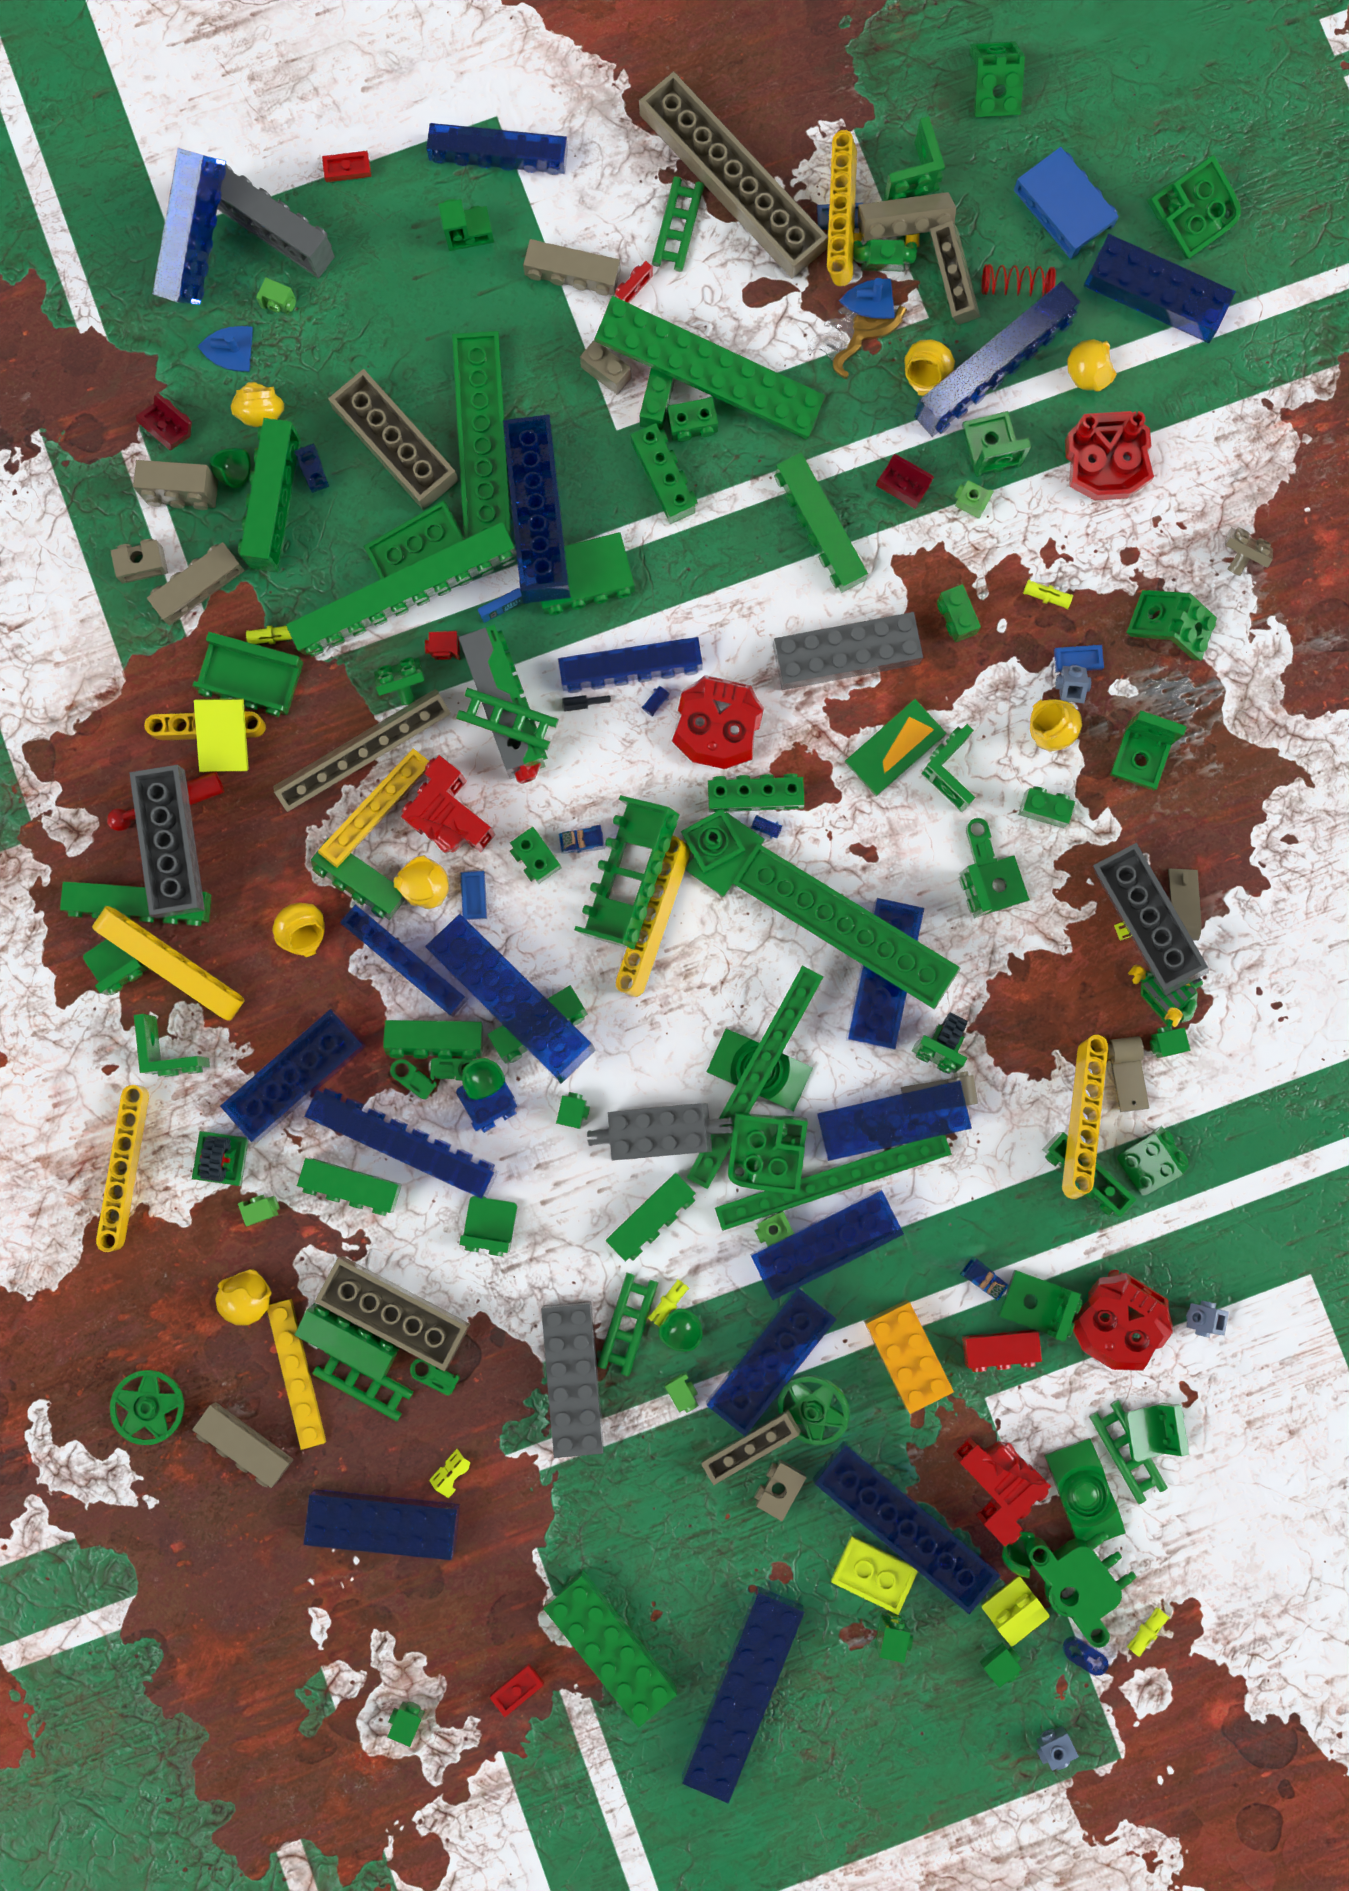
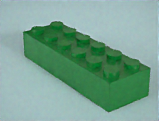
M263 418V424L258 428V440L260 441L259 447L254 451V462L256 464L255 470L251 471L250 485L252 487L251 493L247 494L246 497L248 511L247 516H244L242 520L244 534L243 539H240L238 543V553L250 569L278 573L301 438L291 421Z
M584 1570L545 1601L543 1610L638 1728L677 1696V1686Z

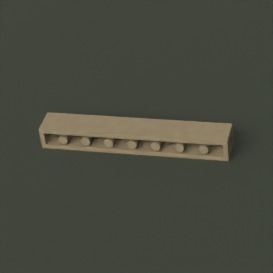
M437 689L274 785V793L288 812L449 716L451 712Z

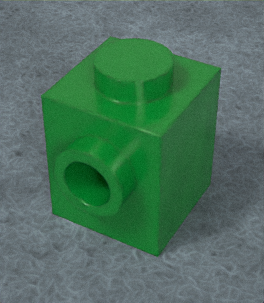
M1172 1026L1169 1028L1162 1027L1157 1029L1158 1034L1151 1035L1150 1048L1157 1058L1191 1051L1185 1027L1172 1030Z
M569 1092L568 1096L562 1095L556 1124L581 1129L582 1121L588 1119L590 1106H586L587 1101L582 1100L583 1095Z
M1003 1642L980 1661L984 1670L999 1688L1006 1682L1011 1683L1017 1679L1020 1674L1019 1672L1022 1670L1018 1663L1021 1659L1012 1646L1007 1649Z
M402 1701L400 1708H394L388 1723H391L392 1727L387 1738L410 1747L425 1711L421 1710V1707L414 1702L405 1703Z

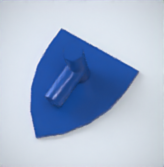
M876 278L875 280L861 283L849 290L839 300L847 309L861 316L876 319L895 318L891 278Z
M235 326L218 330L204 339L198 345V348L206 358L224 369L250 372L253 327Z

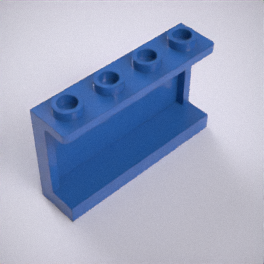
M1062 147L1019 177L1014 187L1015 193L1070 259L1078 255L1081 247L1105 229H1112L1119 217L1116 209L1106 202L1101 191L1091 184L1087 174L1077 167L1072 156L1065 152Z

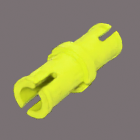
M1028 579L1023 594L1043 600L1042 603L1047 604L1050 602L1065 609L1069 608L1073 598L1072 594L1053 589L1054 586L1052 585L1045 586Z
M270 625L265 629L246 631L247 642L251 644L269 642L271 645L276 644V641L292 639L287 626L273 627Z
M677 1278L665 1296L662 1295L660 1298L661 1302L651 1315L648 1316V1319L660 1327L664 1318L672 1310L677 1309V1303L690 1288Z
M1156 1607L1144 1624L1141 1623L1139 1626L1140 1630L1127 1647L1140 1657L1151 1641L1157 1639V1633L1170 1617Z

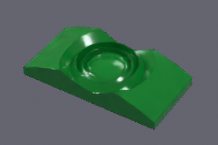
M725 1029L706 1072L737 1086L759 1043L729 1029ZM782 1053L759 1096L794 1112L813 1067Z
M1090 1438L1044 1455L1075 1539L1088 1541L1096 1534L1104 1531L1108 1536L1106 1540L1126 1533L1103 1466Z

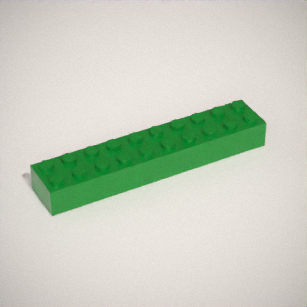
M500 522L286 624L297 650L307 656L311 655V657L323 653V648L329 645L335 647L344 643V638L352 634L356 637L367 631L366 628L373 624L377 627L388 621L387 618L394 614L398 617L409 611L408 608L415 604L419 607L430 602L429 598L436 594L438 596L448 594L452 591L451 587L457 584L460 586L469 584L473 581L472 577L481 574V576L490 574L494 571L493 567L502 564L506 566L515 561L514 557L518 556V553L503 522Z

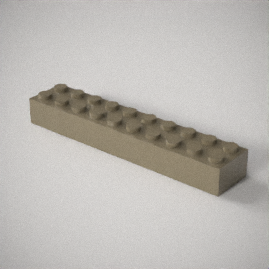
M674 71L639 100L640 116L791 279L826 250L828 236Z

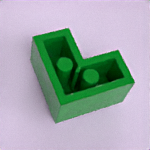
M448 199L444 203L438 204L449 251L494 243L487 206H473L468 210H464L461 199Z

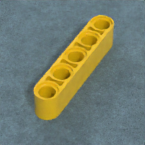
M245 712L246 738L261 736L265 732V722L255 712ZM195 713L155 714L149 716L144 724L147 733L157 740L197 739ZM250 721H258L254 729H248ZM181 722H186V728L178 732V725ZM162 723V729L159 732H154L155 725Z

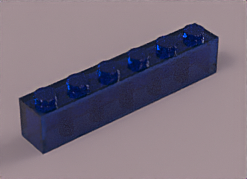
M429 123L426 150L429 161L438 164L449 162L460 166H467L469 164L478 165L481 168L499 167L507 171L519 169L528 173L539 171L547 172L550 175L565 174L568 142L567 136Z
M698 637L558 658L563 691L568 690V693H577L582 691V688L591 687L593 690L605 688V685L613 683L615 686H623L629 684L628 681L638 680L640 683L649 682L653 677L660 676L662 679H670L679 673L695 675L699 673V670L703 669Z
M356 904L341 920L340 923L450 1016L454 1017L468 1000L464 994Z

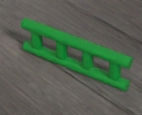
M673 177L652 265L660 267L662 260L675 262L674 270L682 272L704 184L696 182L694 189L681 186L682 179L680 177ZM678 195L692 198L689 210L675 207ZM673 217L686 220L683 232L670 229ZM667 238L681 241L678 253L665 250Z
M471 688L466 689L465 697L470 698L471 701L467 712L459 710L456 719L545 750L549 749L551 741L545 740L544 737L548 726L556 728L559 719ZM480 702L494 707L489 720L476 716ZM503 710L517 714L512 728L499 724ZM526 718L540 722L535 736L521 731Z
M626 1272L597 1367L606 1369L608 1362L622 1366L620 1374L629 1377L659 1282L649 1280L648 1286H644L634 1282L635 1274ZM630 1291L644 1296L640 1310L626 1306ZM623 1315L637 1319L633 1333L619 1329ZM615 1339L629 1343L625 1357L611 1353Z
M324 1352L331 1357L324 1369L319 1366L315 1368L314 1376L398 1422L402 1415L401 1412L396 1410L402 1397L410 1400L414 1391L386 1375L379 1381ZM339 1361L352 1368L345 1381L332 1374ZM360 1373L373 1380L366 1393L353 1386ZM381 1385L394 1391L388 1404L375 1398Z
M1116 1400L1110 1404L1113 1412L1103 1418H1100L1098 1412L1089 1415V1418L1138 1504H1142L1147 1500L1143 1494L1147 1490L1156 1486L1159 1492H1163L1168 1487L1152 1458L1142 1461L1130 1459L1125 1462L1119 1448L1129 1443L1124 1417L1126 1412L1119 1400ZM1119 1420L1126 1433L1113 1440L1106 1427ZM1144 1464L1151 1477L1138 1484L1131 1471Z

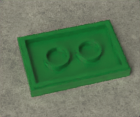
M727 812L725 814L746 851L703 874L694 857L685 869V871L722 897L726 895L733 885L734 879L757 843L762 845L765 841L763 837Z

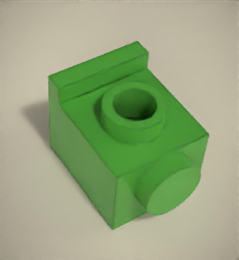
M265 278L256 296L261 308L266 309L268 307L276 313L281 311L288 314L293 311L296 304L295 296L290 287L269 278Z
M968 480L965 486L962 484L959 486L954 496L958 498L955 507L980 519L994 491L987 490Z
M260 1195L250 1199L251 1204L248 1201L238 1203L246 1226L254 1225L278 1215L279 1204L275 1196L265 1198L264 1195Z
M783 1211L756 1223L758 1229L754 1230L760 1243L766 1242L767 1246L794 1234ZM770 1226H777L778 1231L776 1234L769 1233Z
M686 1371L665 1383V1388L679 1413L683 1410L688 1413L699 1406L695 1398L698 1392L691 1381L689 1383L686 1382L688 1379Z

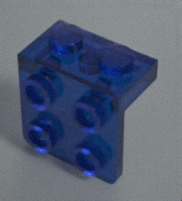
M505 1081L497 1092L478 1100L469 1098L463 1085L456 1090V1094L471 1118V1124L476 1132L481 1130L483 1133L488 1132L496 1127L494 1122L501 1118L504 1121L510 1119L517 1114L515 1110L520 1108Z

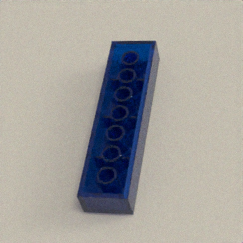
M1061 281L919 400L914 415L915 419L931 437L938 432L940 434L944 433L951 426L950 422L952 420L962 418L968 412L967 408L973 403L975 405L979 404L985 398V393L988 390L997 389L1002 384L1003 378L1006 375L1012 376L1020 369V364L1024 360L1030 361L1038 353V349L1042 345L1047 347L1056 338L1055 335L1060 330L1065 332L1073 324L1072 319L1078 314L1076 310L1080 300Z
M550 415L503 420L519 583L523 603L571 598Z
M461 914L457 915L425 946L429 953L560 1084L596 1051L593 1044Z
M325 1088L324 1091L316 1090L304 1117L478 1198H487L499 1172L494 1169L495 1164L485 1159H480L478 1162L472 1159L474 1154L463 1149L452 1150L450 1149L452 1144L441 1139L433 1141L429 1139V1133L420 1129L413 1128V1131L407 1129L408 1124L396 1118H391V1120L385 1119V1113L374 1108L366 1110L363 1108L365 1104L352 1098L344 1100L342 1099L343 1094L331 1088Z
M844 1440L813 1477L814 1484L969 1615L1001 1576L995 1567Z
M757 1586L683 1770L682 1784L729 1804L805 1613L803 1605Z

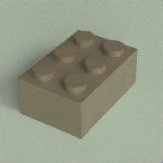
M136 460L133 488L148 505L160 507L161 504H168L171 507L180 509L185 506H193L198 510H207L208 507L216 508L218 480L207 465Z

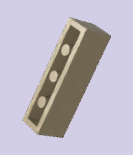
M949 192L859 204L858 228L864 241L930 232L931 228L949 221H953L955 224L956 206Z
M949 221L931 228L930 232L953 319L960 325L979 318L980 314L957 227L953 221Z
M532 239L529 241L523 264L525 275L533 280H548L559 286L563 284L570 285L581 291L586 289L592 290L602 296H607L608 294L615 295L621 271L620 259Z
M222 542L212 546L202 558H196L190 562L189 567L184 571L172 575L170 581L165 585L154 588L147 599L160 617L170 626L245 570Z
M217 1402L208 1407L192 1429L197 1433L196 1437L206 1444L211 1443L217 1448L216 1452L224 1458L230 1457L237 1462L235 1464L237 1468L245 1473L249 1471L256 1476L255 1480L264 1487L269 1486L272 1488L275 1486L294 1460Z
M787 1409L707 1456L701 1464L712 1484L715 1485L799 1436L800 1429Z

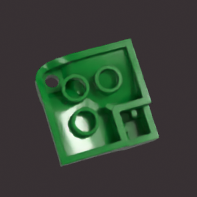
M1214 155L1209 156L1146 199L1156 218L1168 230L1186 259L1191 258L1227 232L1238 222L1241 215L1239 200ZM1226 209L1229 211L1228 218L1224 217Z
M735 1112L728 1165L730 1181L740 1187L799 1195L808 1125L807 1118ZM737 1168H743L744 1173L742 1175L736 1174L735 1170Z

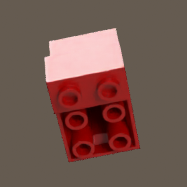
M440 755L436 759L432 758L425 766L426 771L424 772L429 783H423L417 791L419 795L413 802L409 801L403 807L401 818L419 834L425 833L445 854L456 852L465 843L481 853L496 834L487 823L454 798L467 782L463 774Z
M969 1437L953 1455L993 1497L976 1515L988 1530L1006 1547L1008 1544L1015 1543L1021 1536L1020 1532L1023 1529L1016 1521L1019 1518L1021 1520L1024 1519L1031 1512L1032 1509L1030 1507L1036 1501L1041 1502L1049 1494L1048 1489L1051 1485L1030 1464L1027 1465L1025 1460L1017 1454L1014 1447L1008 1441H997L984 1450Z

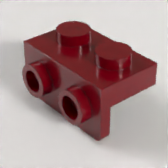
M159 393L154 395V403L136 415V422L170 451L191 436L192 422L189 417L181 413L173 406L170 400L165 399Z
M893 454L888 466L879 477L875 486L916 509L930 487L934 476L899 455Z

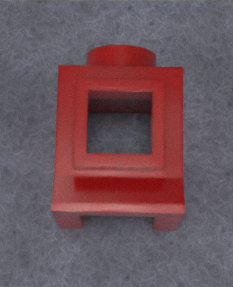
M457 631L429 632V640H425V653L430 654L435 660H450L452 657L460 660V640Z

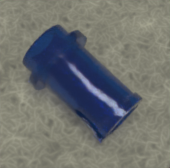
M661 686L653 689L654 693L641 707L652 717L664 701L669 700V692Z
M756 815L751 829L769 835L770 839H773V837L778 839L783 826L778 821L775 823Z

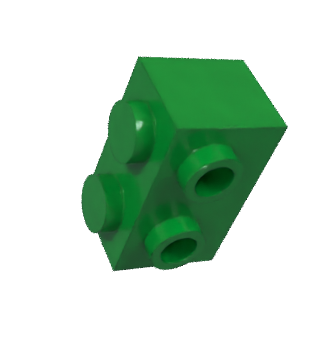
M713 397L667 406V417L672 441L684 442L695 436L709 437L718 432V420Z
M962 584L941 592L937 600V607L940 614L944 615L947 622V631L950 636H953L955 643L977 635L981 625L964 585Z
M1033 786V788H1029L1024 793L1018 815L1064 829L1070 823L1076 801L1070 800V796L1066 794L1056 793V795L1047 793L1045 788Z
M531 827L510 842L513 847L510 853L517 863L522 860L527 868L523 871L531 882L536 880L540 884L562 868L534 827Z
M888 1613L887 1616L880 1615L875 1640V1647L879 1657L905 1663L906 1653L911 1651L913 1644V1635H910V1629H908L905 1620H902L900 1615Z

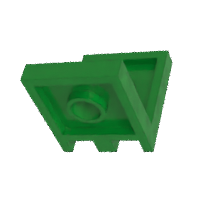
M1016 41L970 44V55L977 66L974 116L1021 115L1025 55ZM997 85L1005 86V91L1001 96L993 95V89Z
M929 116L920 119L914 142L921 165L890 173L884 194L885 201L928 195V193L939 191L938 182L942 181L941 171L945 170V165Z
M1008 411L962 423L976 477H980L982 473L989 471L994 473L1001 472L1004 468L1016 465V468L1021 467L1031 445L1029 438L1016 441ZM985 436H995L997 443L994 445L987 444Z
M1142 590L1126 633L1131 637L1171 640L1190 658L1202 661L1204 653L1208 648L1212 631L1216 626L1217 617L1191 593ZM1160 610L1159 616L1152 619L1153 615Z
M1140 710L1126 725L1110 776L1155 791L1158 787L1171 745L1184 736L1187 726ZM1137 754H1141L1146 758L1145 766H1138L1135 763V756Z
M968 724L962 729L958 726L945 741L947 745L945 746L941 743L929 757L931 761L921 773L961 812L976 797L942 765L966 742L974 731Z
M1015 855L979 867L975 863L967 866L959 873V882L962 890H966L967 906L970 913H974V919L1030 900ZM996 879L1002 880L1005 883L1004 891H995L992 886L993 881Z
M147 1014L134 1015L140 1073L158 1074V1077L179 1076V1071L197 1074L203 1073V1068L210 1067L209 1058L201 1056L161 1061L157 1017Z
M1014 1270L998 1316L1044 1332L1065 1342L1067 1337L1070 1338L1074 1329V1323H1072L1074 1314H1078L1081 1309V1294ZM1029 1294L1036 1297V1305L1032 1308H1026L1024 1305V1298Z

